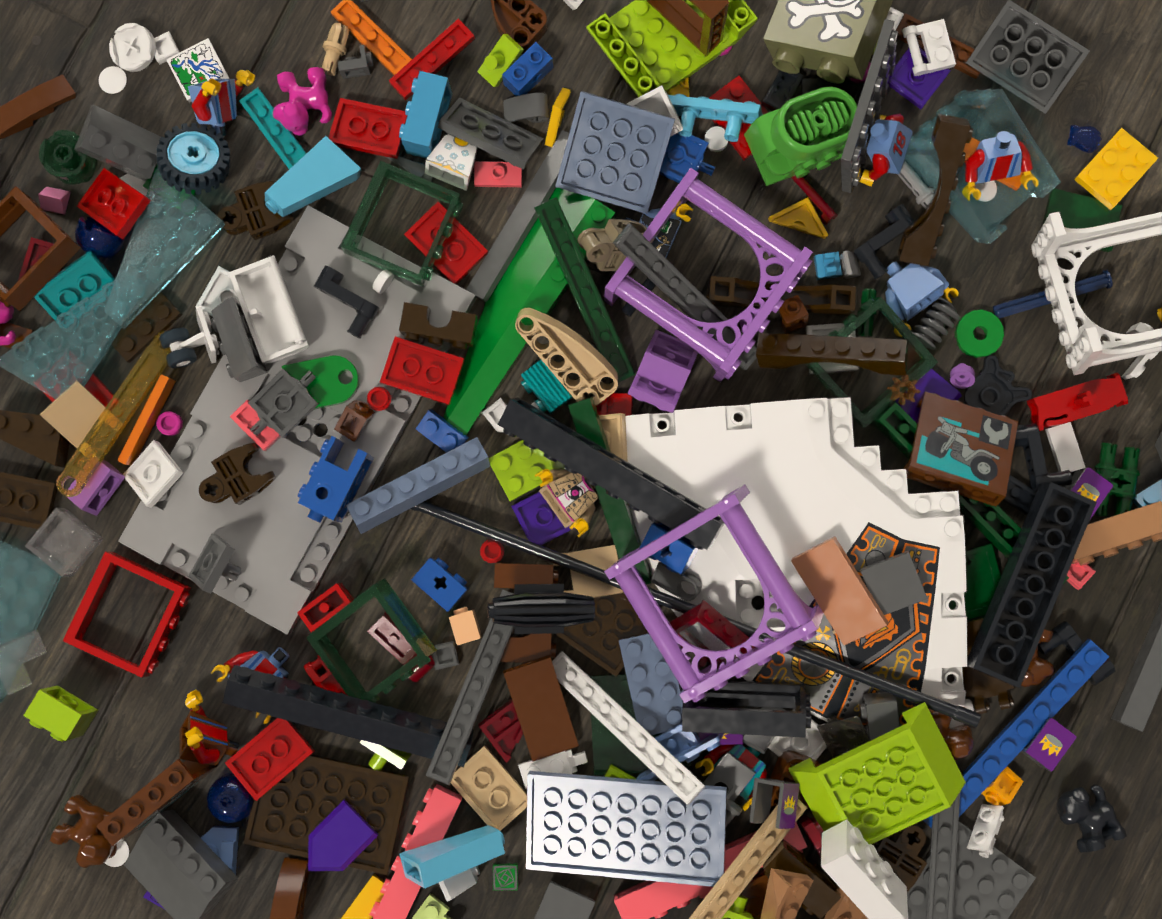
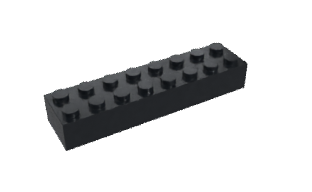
M1052 482L1040 483L968 655V667L1009 685L1021 687L1092 516L1096 501Z

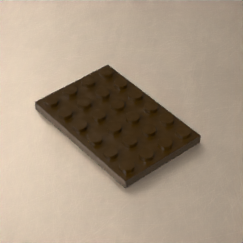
M310 755L260 799L256 801L253 798L243 844L308 858V835L345 799L379 834L347 867L388 875L410 776L385 770H374L371 767Z

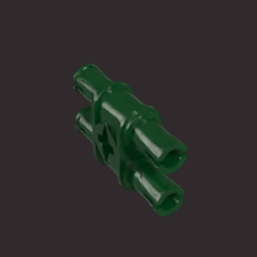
M1101 443L1099 464H1096L1094 469H1096V473L1112 483L1113 487L1093 515L1107 517L1109 496L1115 495L1117 498L1114 516L1131 511L1132 500L1137 498L1135 492L1137 479L1140 476L1137 467L1141 449L1124 447L1122 468L1118 469L1114 466L1118 445ZM1110 479H1114L1115 481L1121 484L1117 485V483H1114V481H1111Z

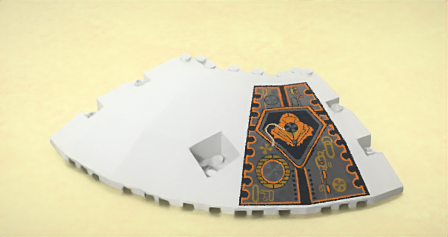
M850 397L751 403L750 405L674 410L673 413H647L625 416L628 463L704 508L708 509L724 496L744 484L747 486L750 493L740 502L741 506L793 590L811 608L818 605V603L791 562L793 557L835 536L865 583L860 571L861 568L909 551L928 599L884 615L888 620L887 626L846 645L842 644L823 614L819 629L816 630L817 634L807 641H803L801 638L794 643L950 704L965 707L966 691L963 685L962 667H967V617L964 601V592H966L964 522L963 516H960L958 491L908 494L906 469L881 471L879 446L854 447ZM734 414H741L742 421L736 422L733 418ZM664 421L667 427L661 430L658 428L657 423ZM630 508L642 544L651 524L654 522L649 520L648 515L641 510L638 512ZM724 524L713 545L708 550L704 548L703 550L698 549L690 567L685 570L695 575L702 585L698 596L686 602L699 605L702 600H705L723 616L757 629L763 617L764 607L756 610L752 607L751 601L755 596L764 598L763 589L757 575ZM648 557L646 560L653 576L656 566L660 561ZM688 581L681 582L682 589L687 594H695L693 584ZM656 585L660 592L679 598L674 594ZM951 600L956 602V608L953 610L949 608ZM775 603L770 606L772 612H782L780 608L777 610ZM672 609L677 618L683 615V613ZM771 618L767 621L768 627L774 631H783L785 629V623L778 618ZM699 622L687 628L711 650L730 649ZM780 651L771 655L772 659L766 664L758 666L756 663L749 667L750 671L742 676L746 681L805 684V693H810L812 715L826 722L862 729V726H866L865 719H861L859 704L863 703V694L884 692L789 654H781ZM949 674H953L955 677L952 683L947 681ZM895 696L900 727L907 723L902 713L907 711L909 706H918V704ZM952 718L949 727L953 728L964 724Z

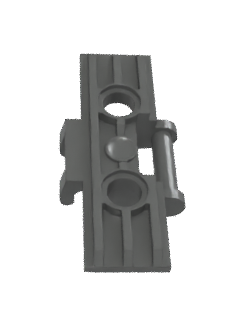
M728 751L704 782L700 781L703 785L714 786L718 782H723L728 786L726 827L736 815L739 816L742 812L741 807L734 800L756 774L753 769Z

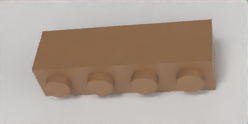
M1159 501L1088 524L1072 564L1086 565L1094 562V557L1100 555L1108 558L1118 554V550L1128 547V550H1133L1143 546L1142 542L1150 539L1153 542L1161 541L1162 502Z

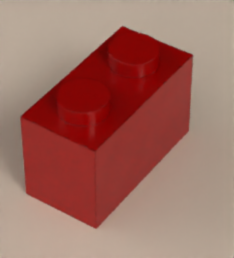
M336 583L297 613L310 632H315L356 602L342 583Z

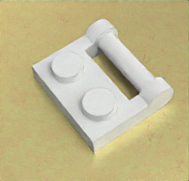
M944 19L917 26L911 25L902 29L904 38H907L914 67L912 70L914 76L952 68L956 65ZM917 35H921L928 64L923 63Z

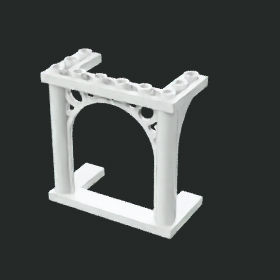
M1056 212L1048 215L1031 246L1032 254L1038 259L1039 276L1045 281V295L1047 300L1051 301L1053 307L1052 318L1054 323H1058L1060 329L1059 340L1061 345L1065 346L1067 352L1066 363L1069 368H1072L1074 375L1083 374L1091 366L1162 351V328L1137 334H1119L1105 330L1085 315L1075 294L1076 274L1080 265L1088 256L1105 247L1162 235V212L1082 229L1064 227L1060 213ZM1080 252V258H1076L1074 254ZM1065 258L1069 260L1073 268L1070 270L1061 268L1057 263V259ZM1062 276H1067L1069 282L1064 283V278ZM1075 319H1080L1083 325L1078 328V322ZM1101 336H1105L1108 341L1101 342Z

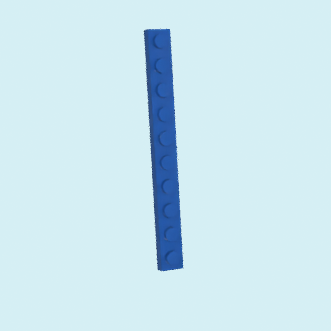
M1087 639L962 773L966 783L960 791L959 817L1038 734L1048 718H1053L1109 658L1093 641ZM932 816L923 821L932 828Z

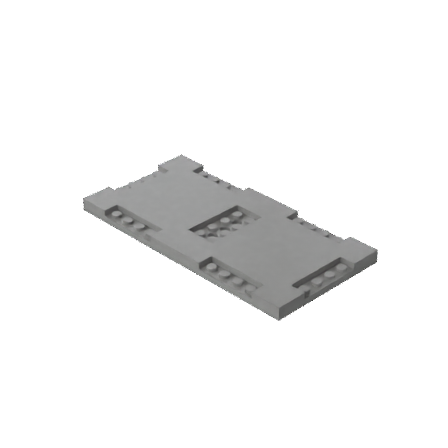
M307 206L285 245L286 251L278 263L309 347L285 359L265 363L268 373L243 382H239L234 377L231 378L226 368V364H229L227 356H222L190 413L192 415L191 419L170 454L171 458L183 471V474L152 508L147 507L142 500L140 501L118 542L154 562L165 565L190 579L188 576L211 534L213 533L221 537L235 549L228 563L241 567L240 575L234 573L238 577L235 582L220 576L212 592L245 609V612L285 634H291L300 619L297 612L310 601L354 521L349 511H347L342 523L333 521L325 516L321 523L307 517L311 509L298 503L300 499L298 497L299 490L303 484L307 485L311 477L309 471L315 461L319 462L322 456L320 450L326 439L330 440L331 436L344 443L334 465L348 471L358 449L374 457L353 501L368 494L422 396L380 383L394 337L405 339V335H402L399 331L404 302L428 306L431 310L429 322L432 326L439 328L449 323L452 310L469 313L477 299L471 292L435 273L419 267L310 206ZM325 265L344 275L339 286L379 307L373 321L370 320L361 339L347 332L357 315L356 310L314 287ZM387 269L394 274V278L389 287L382 294H379L373 290V283L377 276ZM419 338V341L408 340L446 353L452 344L443 342V345L428 343L429 339ZM336 355L346 358L356 367L359 374V387L356 394L349 401L312 410L307 415L305 424L297 425L285 438L280 437L267 451H263L259 447V450L252 455L253 457L248 462V471L251 475H263L273 471L276 479L260 494L241 505L235 504L232 497L221 503H212L201 498L199 495L200 483L216 473L211 461L234 448L255 443L230 416L246 400L250 401L282 370L283 365ZM345 371L340 376L342 384H349L353 379L350 371ZM375 387H384L390 392L392 397L390 406L383 411L373 410L375 414L368 420L357 441L353 442L334 430L345 407L349 403L357 400L368 404L367 395ZM319 424H325L328 428L327 434L323 437H318L315 433V429ZM211 486L212 491L210 492V494L216 495L215 490L218 489V487Z

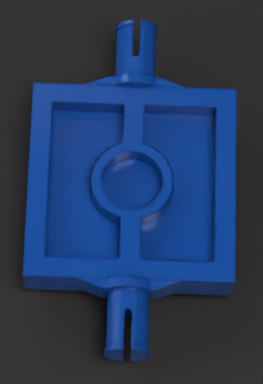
M676 133L670 136L659 174L677 183L681 182L690 168L697 172L700 170L712 176L716 167L703 162V156L709 143L693 135L685 137Z

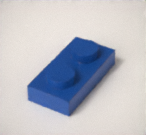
M432 409L427 411L416 427L418 432L446 453L463 445L469 438Z

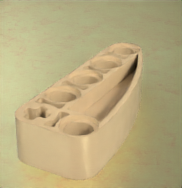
M524 308L518 313L515 323L516 330L577 402L591 398L589 394L593 393L592 397L596 406L617 390L618 373L615 368L578 333L558 320L535 309ZM528 317L533 321V324L530 326L524 325L521 319ZM544 336L548 338L549 342L541 344L536 338ZM561 355L564 360L556 362L552 359V356ZM576 373L579 375V379L571 380L567 375ZM610 377L613 379V382L605 384L601 379Z

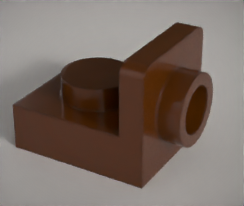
M795 295L784 300L778 310L782 317L784 333L790 334L808 326L809 314L800 297Z
M354 400L345 407L334 430L355 442L375 412L365 402Z

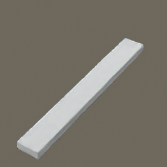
M563 651L559 653L552 661L558 682L679 798L689 805L705 788V785Z

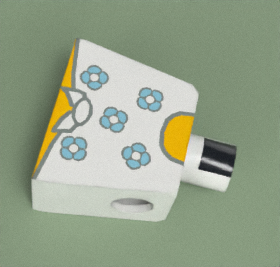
M449 134L445 135L427 157L425 174L467 191L476 159L477 147L470 145L460 138Z

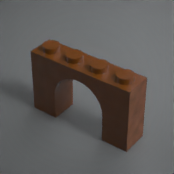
M495 563L494 588H514V584H558V570H554V565ZM552 633L528 634L519 637L511 636L500 662L527 663L548 655L551 658H556V643H552Z

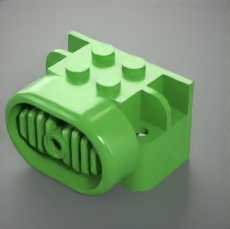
M823 87L790 99L780 109L760 116L751 124L744 136L766 186L793 176L801 178L809 174L810 170L817 168L819 171L830 166L831 162L841 159L857 109L855 100L847 92L836 87Z

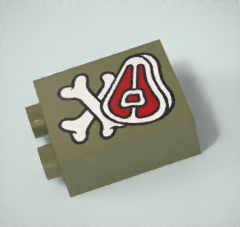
M778 0L763 38L773 58V65L777 69L790 74L799 73L801 67L817 70L819 77L836 84L843 83L846 77L862 80L893 0Z

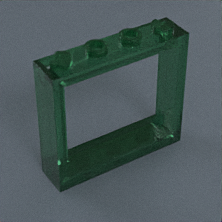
M380 161L341 248L349 256L382 270L387 269L394 275L424 286L425 281H430L433 275L434 268L432 266L435 259L439 260L443 253L444 246L442 244L445 237L449 238L453 231L454 225L452 222L454 217H459L462 211L463 203H461V196L457 192ZM389 179L450 204L419 274L357 249Z
M871 297L860 306L862 310L857 315L853 313L842 322L844 326L838 332L833 330L827 335L848 337L879 309L921 356V359L906 372V376L902 375L862 412L851 401L852 417L860 426L865 428L938 363L882 297L874 299ZM819 362L805 363L835 398H849L818 364Z
M385 578L373 584L306 637L348 696L369 700L373 703L380 699L378 696L380 692L383 691L386 695L397 687L395 681L399 678L403 682L413 675L414 671L412 669L418 665L419 668H422L431 661L429 656L437 651ZM376 598L417 656L369 692H366L327 636Z

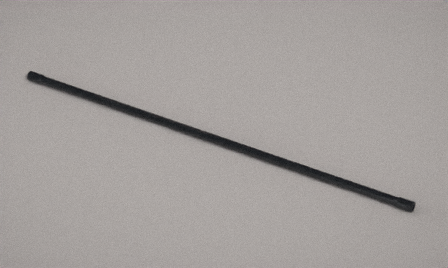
M424 501L410 508L411 510L428 514L621 589L615 577L609 580L604 572L605 570L433 503ZM648 587L658 604L684 614L697 606ZM725 617L749 638L757 630L754 627ZM762 633L759 636L761 641H764L767 637L774 638L767 633ZM793 643L794 647L785 652L920 705L925 702L928 709L949 716L971 727L976 728L980 721V713L962 706L950 704Z

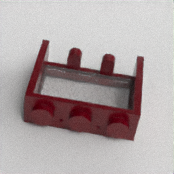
M702 600L699 605L669 622L681 638L696 647L706 650H727L749 639L748 636L705 600ZM740 648L741 653H747L746 648ZM703 656L698 662L699 669L704 667L706 662L712 664L709 657ZM724 657L717 659V669L723 661L726 664L727 661Z

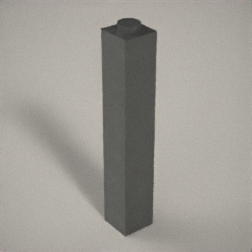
M1162 600L1111 717L1112 720L1141 732L1145 728L1162 688Z

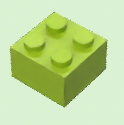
M57 685L39 689L23 716L30 719L29 723L39 729L44 728L51 732V737L64 742L83 736L99 710Z

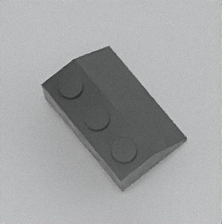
M92 104L75 150L141 180L151 178L156 166L157 145L161 136Z
M233 296L226 299L211 311L213 315L211 324L216 333L219 332L221 341L218 344L222 354L227 356L229 364H226L229 376L231 378L234 377L239 382H243L268 373L265 363H262L240 302Z

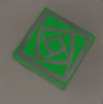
M518 863L493 864V890H518Z

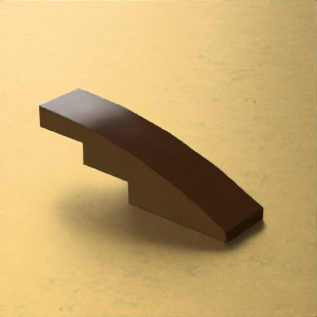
M63 74L30 89L0 107V140L33 126L34 120L53 113L54 107L76 98V93Z

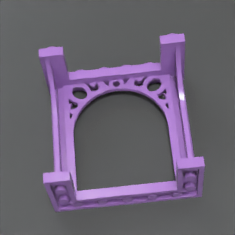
M690 168L643 233V236L652 243L676 208L689 200L741 236L753 249L759 263L760 282L752 303L742 313L726 321L707 323L694 320L629 277L628 275L635 265L627 257L605 286L604 302L612 307L618 297L629 303L701 354L715 369L716 373L713 378L721 383L724 377L729 380L742 362L738 359L743 351L748 353L756 341L752 338L756 332L762 333L770 321L766 318L770 312L776 313L784 302L780 299L784 292L791 293L799 279L810 266L812 261L808 258L813 252L807 247H804L802 251L697 179L699 173ZM766 252L769 255V257L771 254L775 257L765 260L763 258V253ZM771 264H779L783 267V273L778 276H770L766 273V268ZM768 281L779 282V284L771 285L770 289L772 290L765 288V284ZM754 303H759V304H760V308H759V309H755V308L753 307V304H754ZM751 313L756 315L754 319H752ZM740 320H744L746 322V325L744 324L742 326V336L740 329L737 326V323ZM724 327H731L734 330L735 340L731 344L723 340L722 330ZM712 328L717 330V341L712 338L714 335L707 333L708 330Z
M745 484L724 496L713 506L640 549L637 548L620 558L604 571L609 580L615 577L683 689L679 695L684 703L693 700V702L701 700L707 695L706 692L711 688H714L715 691L728 684L727 680L729 678L744 676L750 671L749 667L756 663L758 666L766 664L772 659L771 655L778 651L781 654L789 651L794 647L793 643L801 638L803 641L811 639L817 634L816 630L819 629L824 614L819 605L811 608L796 594L741 506L740 502L750 493ZM720 515L761 583L764 593V613L759 627L748 640L734 648L714 651L696 647L676 633L634 565ZM775 603L777 610L780 608L782 612H772L770 606ZM771 618H778L785 623V629L783 631H774L768 627L767 621ZM762 633H767L774 638L767 637L764 641H761L759 636ZM740 648H746L747 653H741ZM687 652H693L695 654V657L692 660V664L689 661L691 657H689L686 654ZM703 656L709 657L712 664L700 671L698 667L700 658ZM724 657L727 661L726 664L723 661L717 669V659Z

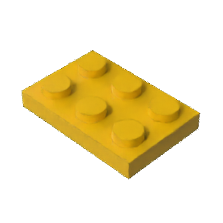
M1121 128L1074 180L1108 209L1112 210L1155 163L1158 157Z

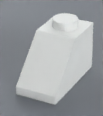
M478 866L439 882L446 901L452 900L477 883V875L480 874Z

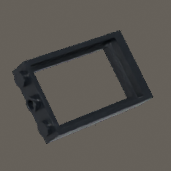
M728 681V684L715 691L714 688L706 692L707 695L697 702H693V700L686 703L683 702L682 732L806 738V728H811L810 693H805V684ZM700 704L795 708V711L700 707Z

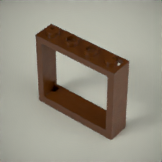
M646 0L706 57L723 41L729 7L728 0H689L704 14V19L683 0Z
M15 186L0 202V236L27 210L57 240L11 289L0 280V301L8 308L12 305L21 311L81 247L31 197Z

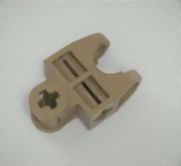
M609 219L605 229L588 228L578 236L577 242L581 248L585 249L588 260L594 262L600 271H617L626 259V256L613 244L614 240L627 224H632L642 235L647 227L631 220Z

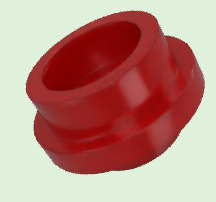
M375 387L367 395L368 405L376 411L386 410L392 401L390 392L384 387Z
M492 539L485 541L480 548L481 557L488 563L499 562L504 556L502 543Z

